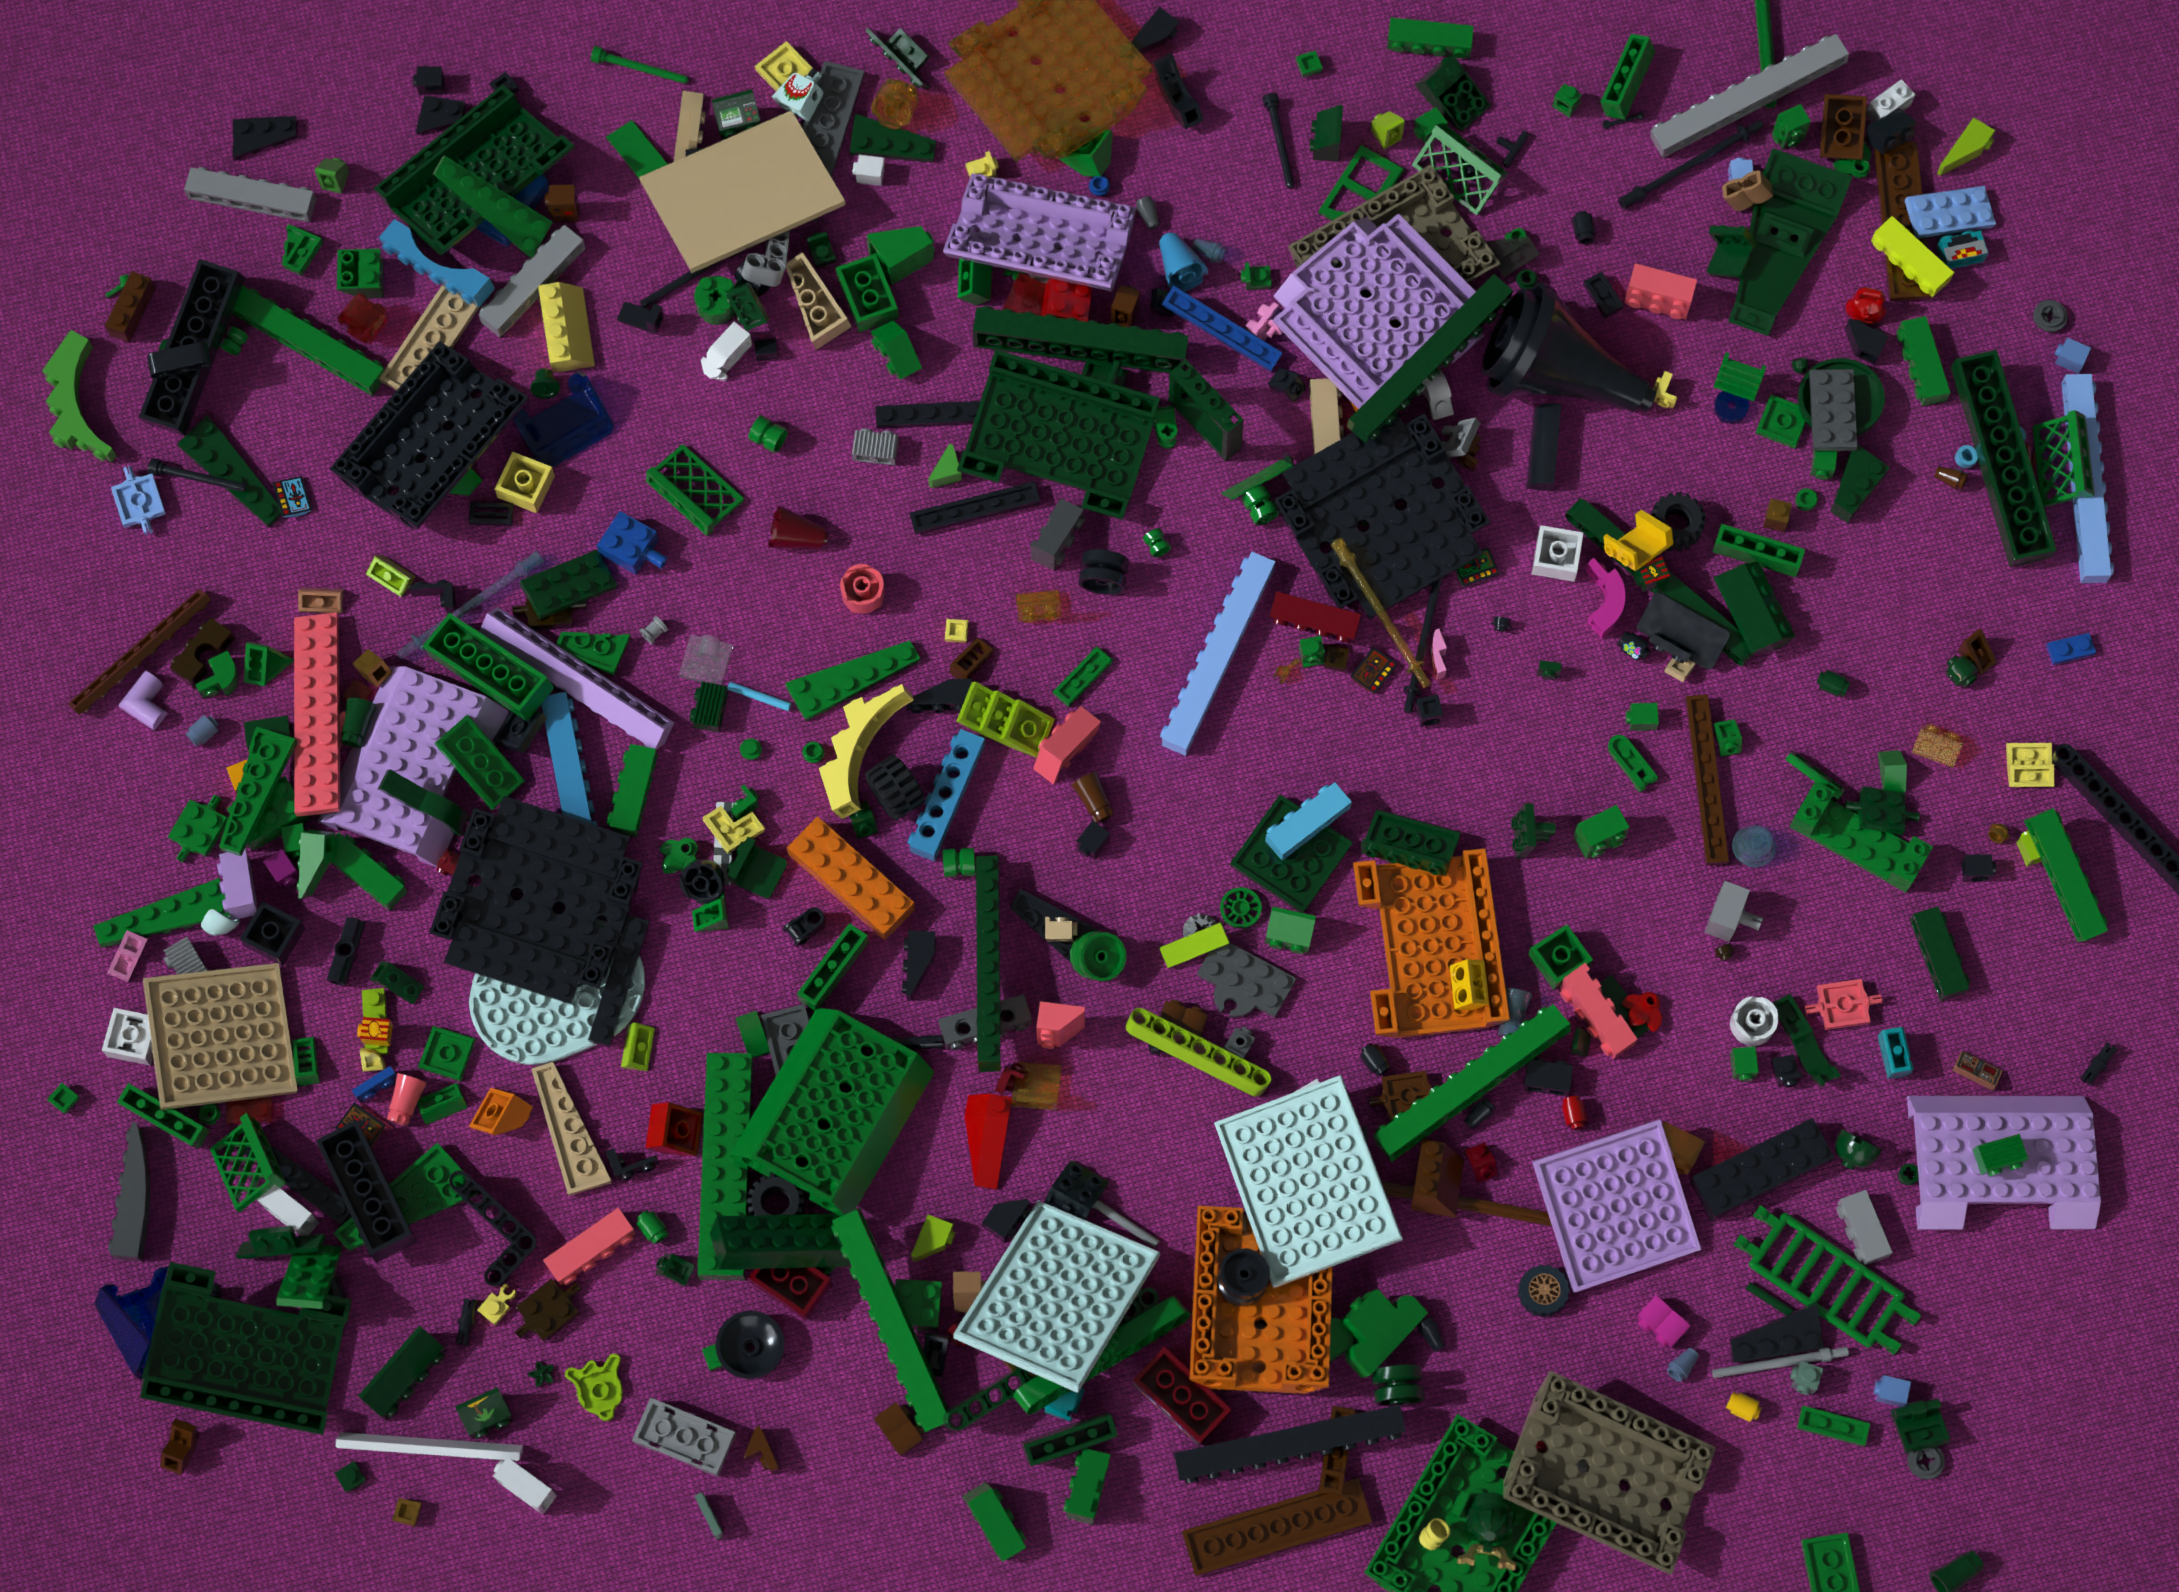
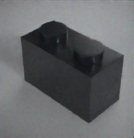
M1899 108L1868 125L1866 142L1883 155L1901 144L1912 140L1915 135L1917 122Z
M1535 1057L1526 1064L1523 1090L1568 1097L1573 1066L1568 1065L1565 1061L1557 1060L1552 1063L1545 1062L1544 1058Z

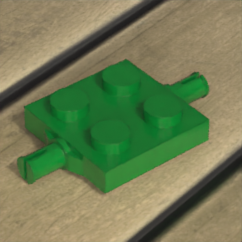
M213 795L208 805H201L192 800H189L168 835L171 841L178 843L182 847L175 858L179 862L184 863L190 852L208 857L224 830L228 819L215 810L222 800L219 796Z

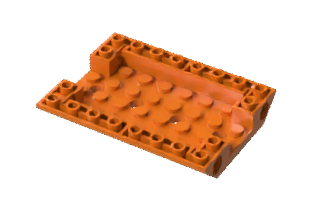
M1198 1206L1190 1380L1211 1389L1300 1394L1329 1387L1332 1267L1276 1288L1273 1287L1269 1278L1265 1293L1257 1303L1249 1306L1233 1305L1221 1296L1217 1288V1277L1222 1261L1230 1252L1237 1249L1249 1248L1261 1254L1248 1216L1243 1215V1208ZM1257 1320H1264L1267 1323V1327L1258 1329L1254 1323ZM1256 1363H1262L1266 1369L1261 1373H1257L1252 1367Z

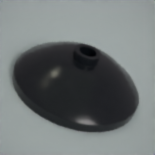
M743 1311L728 1318L719 1329L715 1343L717 1357L721 1365L727 1372L742 1379H758L772 1372L780 1363L785 1347L784 1336L779 1325L773 1318L758 1311ZM750 1344H753L755 1346V1349L752 1352H749L746 1349L747 1346Z

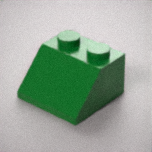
M1272 906L1265 943L1274 949H1282L1283 947L1291 949L1290 951L1296 954L1308 953L1316 916Z

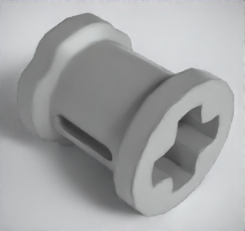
M655 616L653 622L645 629L641 628L639 632L647 642L653 645L655 643L654 640L663 632L666 633L668 628Z

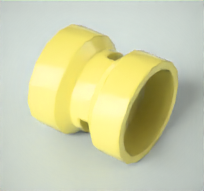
M1433 1519L1420 1532V1543L1426 1549L1436 1550L1449 1537L1450 1528L1442 1519Z

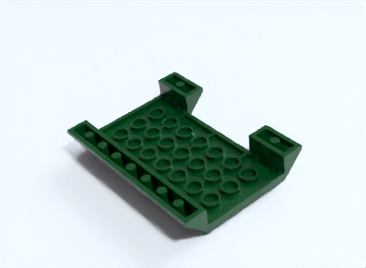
M501 85L375 186L374 190L402 222L438 254L443 255L486 220L433 175L443 156L448 157L506 194L514 197L572 151L575 145L563 135L557 137L520 106L517 98L510 90Z
M995 349L989 367V376L966 449L963 450L957 471L999 483L1005 468L1085 491L1081 508L1123 520L1153 428L1160 398Z
M170 1262L161 1290L142 1375L139 1398L324 1435L328 1412H326L343 1328L348 1320L352 1300L327 1295L323 1309L301 1307L299 1315L210 1297L216 1271Z

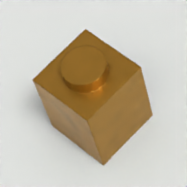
M1771 498L1766 510L1763 527L1784 532L1788 524L1792 503Z
M369 649L353 663L359 673L376 687L392 673L386 663Z

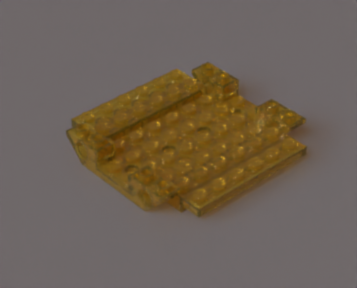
M1016 0L1018 7L989 26L981 20L948 42L952 50L963 60L944 71V77L1016 162L1031 152L1034 155L1039 152L1044 159L1064 158L1132 113L1147 91V88L1140 80L1153 72V69L1095 0ZM1011 31H1017L1018 35L1015 37H1009L1008 33ZM1035 59L1042 60V63L1039 65H1033L1032 61ZM1059 87L1066 88L1064 93L1055 92ZM1082 116H1089L1091 118L1087 122L1080 121Z

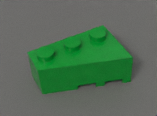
M984 1482L961 1496L1002 1562L1026 1548L1023 1543L1026 1538L1020 1528L1015 1529L1012 1521L1015 1519L1008 1508L1003 1509L1000 1503L1003 1498L997 1488L992 1490Z

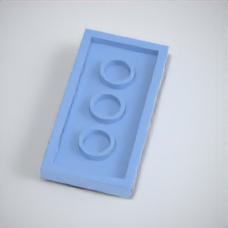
M1985 186L1909 196L1904 200L1916 238L1993 228L1996 225Z

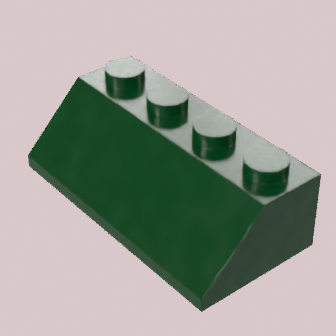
M1758 562L1744 563L1713 578L1751 654L1779 650L1796 637L1791 624L1783 612L1782 606L1773 592L1772 586L1767 581L1764 571Z
M419 1325L361 1391L358 1397L383 1420L386 1421L388 1417L390 1419L393 1418L399 1411L398 1406L403 1400L407 1401L415 1392V1386L419 1382L423 1383L430 1375L429 1370L434 1365L437 1366L443 1361L446 1349Z

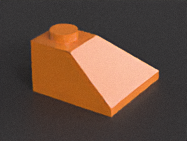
M490 1088L469 1127L496 1136L522 1127L528 1120L533 1106L515 1094Z

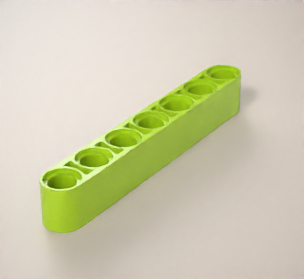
M1143 1008L1134 1009L1126 1022V1030L1132 1036L1251 1096L1259 1097L1263 1095L1271 1082V1076L1266 1070Z

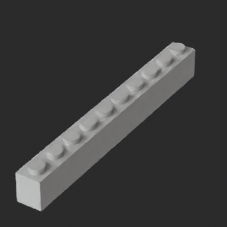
M1837 34L1825 36L1819 43L1804 47L1800 53L1794 56L1789 55L1776 65H1769L1763 72L1748 76L1744 82L1729 86L1721 94H1713L1707 101L1694 104L1688 111L1675 114L1671 120L1665 123L1660 122L1651 129V140L1662 158H1665L1848 63L1849 53Z

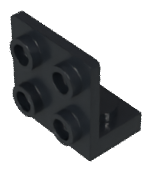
M1071 1160L1052 1184L1044 1203L1087 1221L1092 1207L1108 1187L1109 1182Z

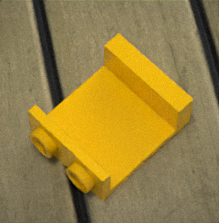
M1643 510L1635 514L1636 528L1619 540L1612 538L1608 534L1603 536L1605 552L1634 571H1637L1673 545L1672 528Z

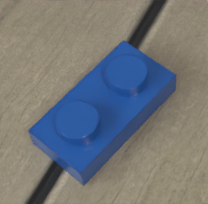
M2090 633L2048 642L2046 645L2052 665L2094 656L2096 653Z
M391 1066L354 1088L352 1092L359 1102L363 1100L365 1102L369 1101L376 1095L377 1091L382 1088L387 1089L395 1083L397 1076Z

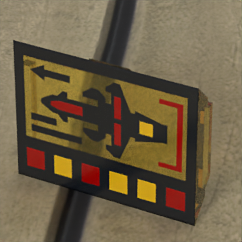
M353 1103L335 1128L339 1129L357 1120L362 1126L371 1146H373L383 1133L386 1125L359 1105Z

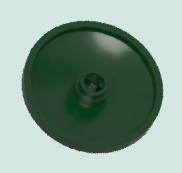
M1833 358L1816 364L1810 370L1853 369L1857 436L1869 431L1878 422L1885 403L1884 388L1878 376L1865 364L1847 358ZM1809 370L1799 386L1798 407L1803 419L1812 428Z

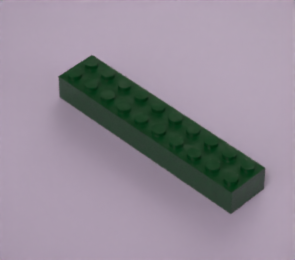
M989 306L976 307L973 325L974 348L996 349L1003 352L1085 363L1087 358L1113 365L1114 361H1119L1122 363V368L1170 374L1185 359L1187 360L1189 336L1181 332L1166 333L1159 329L1144 330L1138 326H1131L1129 328L1121 327L1116 323L1106 325L1093 320L1084 322L1076 318L1062 319L1054 315L1039 316L1032 312L1017 313L1011 309H1004L1002 311L995 310Z
M1997 350L1957 358L1954 360L1951 370L1972 442L1978 456V462L2009 567L2052 558L2057 550Z

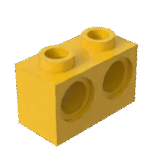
M1466 959L1450 965L1454 1008L1472 1011L1489 1005L1484 961Z

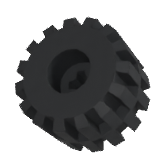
M891 755L865 772L867 783L885 812L897 821L924 803L923 793L915 777L897 756Z

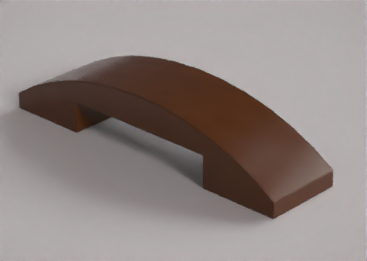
M1332 1406L1330 1419L1353 1415L1355 1410ZM1343 1446L1333 1447L1334 1452L1324 1454L1318 1492L1339 1496L1342 1494L1348 1449L1343 1450Z

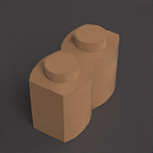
M1761 171L1750 172L1741 179L1730 180L1722 186L1723 198L1735 211L1745 210L1754 203L1765 202L1773 196L1772 184Z

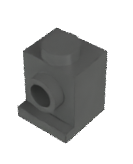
M1241 1027V1029L1235 1028L1223 1049L1246 1059L1255 1043V1037L1252 1036L1253 1032L1245 1027ZM1240 1039L1244 1041V1044L1238 1045L1236 1040Z

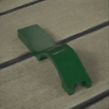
M391 769L386 771L378 787V790L411 809L430 815L443 822L453 833L460 837L464 835L463 829L467 821H470L471 816L452 801L427 791Z
M1791 994L1772 1002L1778 1012V1021L1793 1043L1801 1064L1820 1087H1823L1826 1082L1834 1078L1836 1080L1840 1079L1841 1075L1837 1068L1829 1064L1820 1051L1811 1026Z

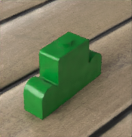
M1379 1290L1367 1292L1362 1298L1358 1297L1350 1305L1352 1309L1340 1321L1341 1325L1358 1342L1347 1348L1345 1352L1347 1363L1361 1378L1370 1376L1428 1312L1410 1295L1394 1298L1389 1302Z

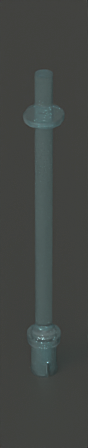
M535 551L523 561L516 562L514 570L451 614L458 619L519 576L527 577L531 570L544 563L543 558ZM443 620L419 637L412 634L410 637L413 641L396 652L399 658L403 659L417 648L423 651L422 644L428 640Z

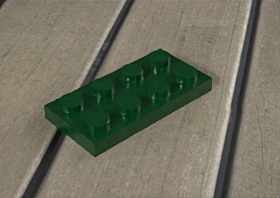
M598 550L524 578L519 583L539 619L612 591L617 587L616 581Z

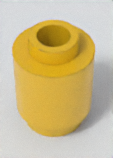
M1733 1392L1726 1405V1409L1731 1410V1414L1748 1422L1752 1419L1756 1420L1762 1408L1758 1406L1760 1401L1741 1392L1739 1394Z

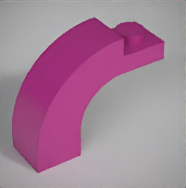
M1593 558L1587 563L1585 571L1602 589L1605 602L1589 616L1588 624L1603 638L1613 630L1621 617L1625 605V587L1616 569L1607 573L1605 565Z

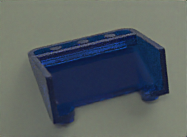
M580 370L572 374L568 379V387L572 392L571 395L531 418L521 408L511 420V423L534 459L552 468L607 437L614 428L613 421L588 376Z

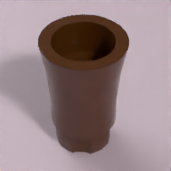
M1098 771L1089 773L1071 784V787L1085 805L1089 815L1093 817L1094 822L1099 824L1114 815Z

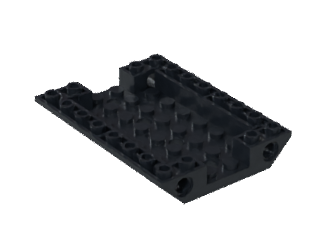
M439 341L329 470L354 492L412 530L419 529L530 398L498 378L495 381L480 372L468 358ZM482 392L479 398L473 399L477 393ZM455 424L452 430L446 431L449 425ZM427 456L423 463H418L422 457ZM399 489L396 495H391L393 490Z

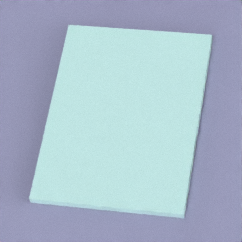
M1341 1075L1214 1122L1261 1255L1269 1265L1270 1280L1274 1288L1403 1240Z
M1038 1200L956 1329L954 1339L1078 1393L1159 1259L1160 1252Z

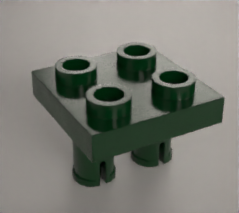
M1525 803L1511 820V828L1515 832L1512 849L1516 851V859H1525L1536 847V841L1548 842L1549 836L1555 834V822H1536L1534 804Z

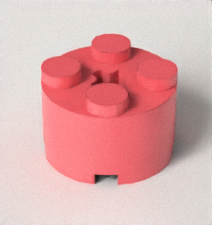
M857 564L850 567L841 578L842 600L851 612L866 614L882 606L885 589L882 575L878 570L867 564Z

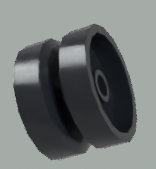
M1093 549L1085 551L1082 554L1081 567L1083 570L1080 571L1078 585L1082 589L1095 594H1122L1125 591L1126 577L1124 575L1128 573L1129 559L1120 553L1110 550Z
M1249 1248L1230 1252L1223 1259L1217 1277V1288L1221 1296L1227 1302L1236 1306H1249L1257 1303L1263 1297L1270 1278V1269L1266 1259L1257 1251Z

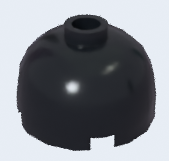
M706 858L696 859L690 862L682 871L679 880L680 887L687 898L697 900L696 903L709 904L715 901L723 891L725 875L720 865L715 861Z

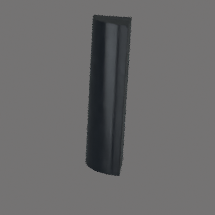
M1546 403L1534 408L1526 489L1552 491L1561 404Z

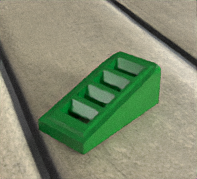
M308 1037L292 1040L297 1085L305 1086L320 1083L315 1038ZM309 1046L311 1048L308 1050L298 1051V1048H304ZM311 1055V1057L299 1059V1057ZM311 1064H312V1066L300 1068V1066H305V1065H311Z

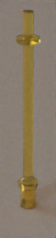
M1343 538L1335 540L1331 543V547H1333L1340 558L1339 563L1341 566L1348 567L1410 666L1407 669V673L1414 672L1423 688L1430 686V681L1421 669L1424 661H1416L1355 564L1356 555L1350 552Z

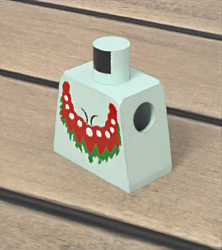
M811 69L806 77L793 73L773 94L772 98L781 108L787 111L792 110L793 114L809 122L823 96V91L816 84L822 75L814 69Z

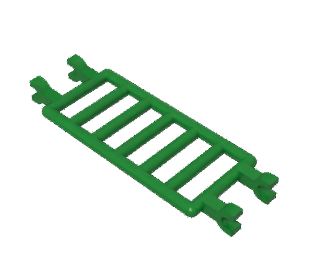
M1760 1205L1753 1217L1772 1228L1759 1248L1741 1234L1733 1244L1736 1248L1752 1257L1749 1267L1808 1307V1305L1818 1302L1843 1263L1847 1264L1856 1271L1829 1311L1817 1303L1819 1315L1863 1346L1870 1348L1874 1342H1877L1894 1355L1901 1344L1882 1333L1893 1314L1896 1312L1913 1326L1921 1317L1919 1313L1901 1303L1905 1298V1294L1790 1214L1783 1213L1778 1219ZM1788 1224L1798 1232L1770 1271L1761 1265L1760 1262L1785 1225ZM1807 1237L1817 1245L1791 1284L1780 1278L1779 1275L1804 1238ZM1824 1250L1834 1255L1836 1259L1811 1296L1808 1297L1799 1291L1798 1288ZM1864 1276L1875 1284L1847 1324L1836 1315ZM1883 1289L1894 1297L1866 1337L1856 1330V1327Z

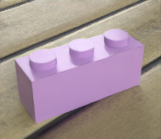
M246 849L242 856L229 852L219 854L220 863L217 864L219 876L223 877V881L220 882L222 894H225L226 897L225 900H222L225 913L229 912L232 920L254 916L258 907L251 861Z

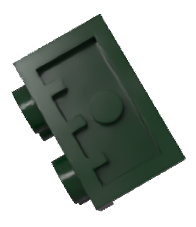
M743 277L739 278L726 293L729 305L733 307L737 314L739 323L748 331L767 323L770 318L749 282L746 283Z

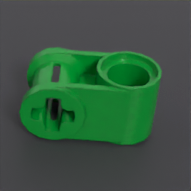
M1173 405L1158 407L1153 424L1157 442L1162 448L1169 449L1176 444L1177 426Z

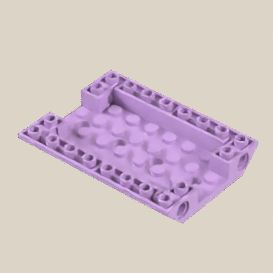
M972 173L962 198L957 224L953 223L943 253L952 258L1113 291L1130 239L1136 207Z

